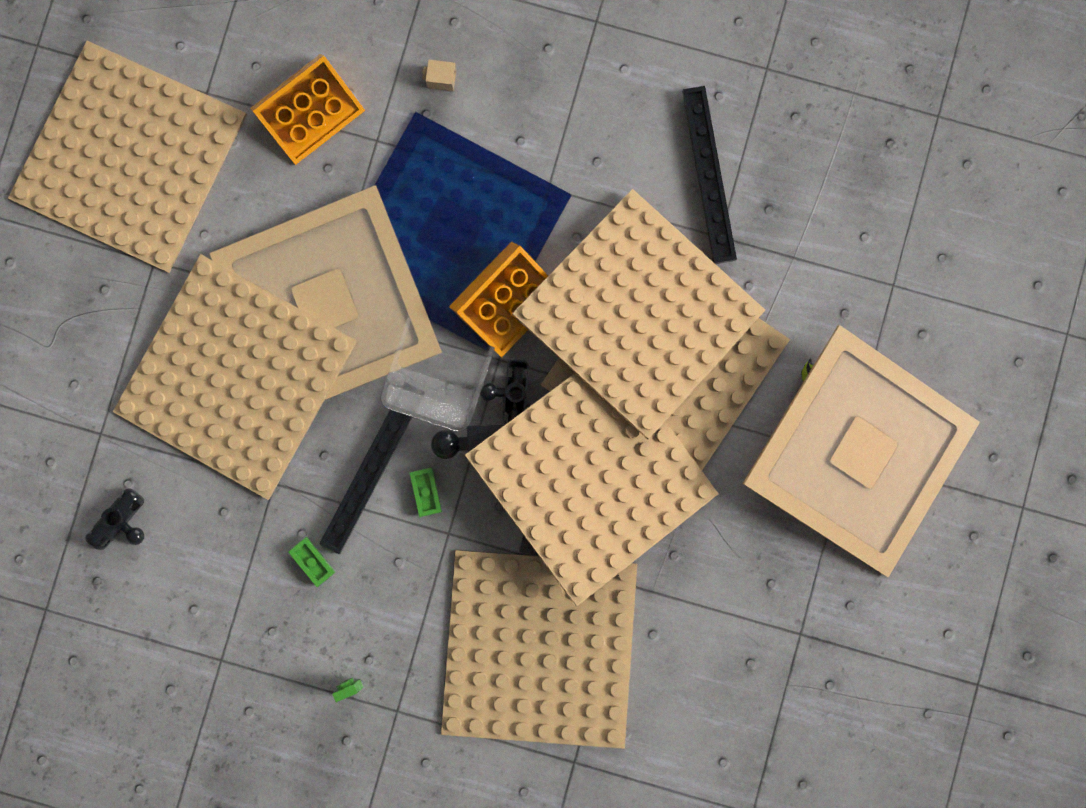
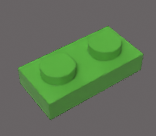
M433 468L409 472L419 517L442 512Z
M305 537L288 552L316 587H319L336 573L308 537Z
M350 678L337 685V690L332 695L335 702L357 694L364 687L360 679L354 681L353 678Z

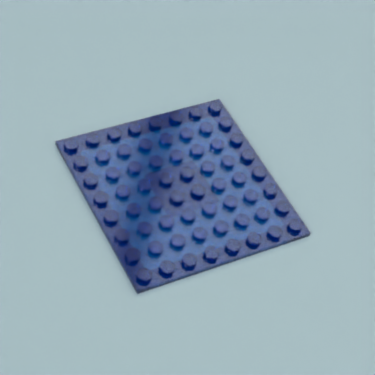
M415 111L375 185L429 320L487 351L489 345L466 325L449 306L510 242L520 245L536 262L572 194Z

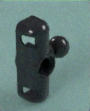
M510 360L508 362L505 388H496L494 384L486 383L480 389V396L486 401L493 400L495 397H504L502 418L504 425L525 411L529 364L524 360ZM509 368L513 369L512 377L508 376ZM524 370H527L526 378H523ZM517 389L521 391L522 396L515 400L509 394L512 390ZM505 413H509L508 422L504 421Z
M131 488L125 489L124 493L115 500L109 509L103 511L101 518L93 526L91 532L85 536L86 542L97 550H104L118 533L123 531L129 544L139 545L142 543L144 532L138 527L132 528L128 522L144 504V498ZM134 501L139 503L135 510L129 508ZM113 513L118 515V522L115 525L110 523V516ZM104 537L109 539L104 546L98 544Z

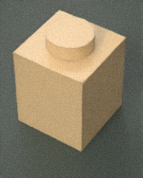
M429 59L428 67L424 66L423 80H426L427 88L454 91L457 71L456 64Z

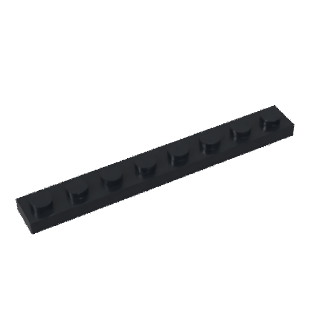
M705 86L683 89V99L713 262L715 264L733 262L737 260L706 88Z
M404 382L319 543L320 545L337 554H341L419 407L425 392Z

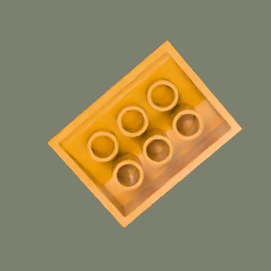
M322 54L316 56L250 108L295 165L365 111Z
M510 242L458 296L449 308L500 357H503L528 331L512 313L548 275L520 245Z

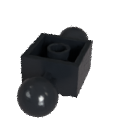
M504 425L467 426V437H458L450 430L439 431L432 438V451L441 459H450L459 451H471Z

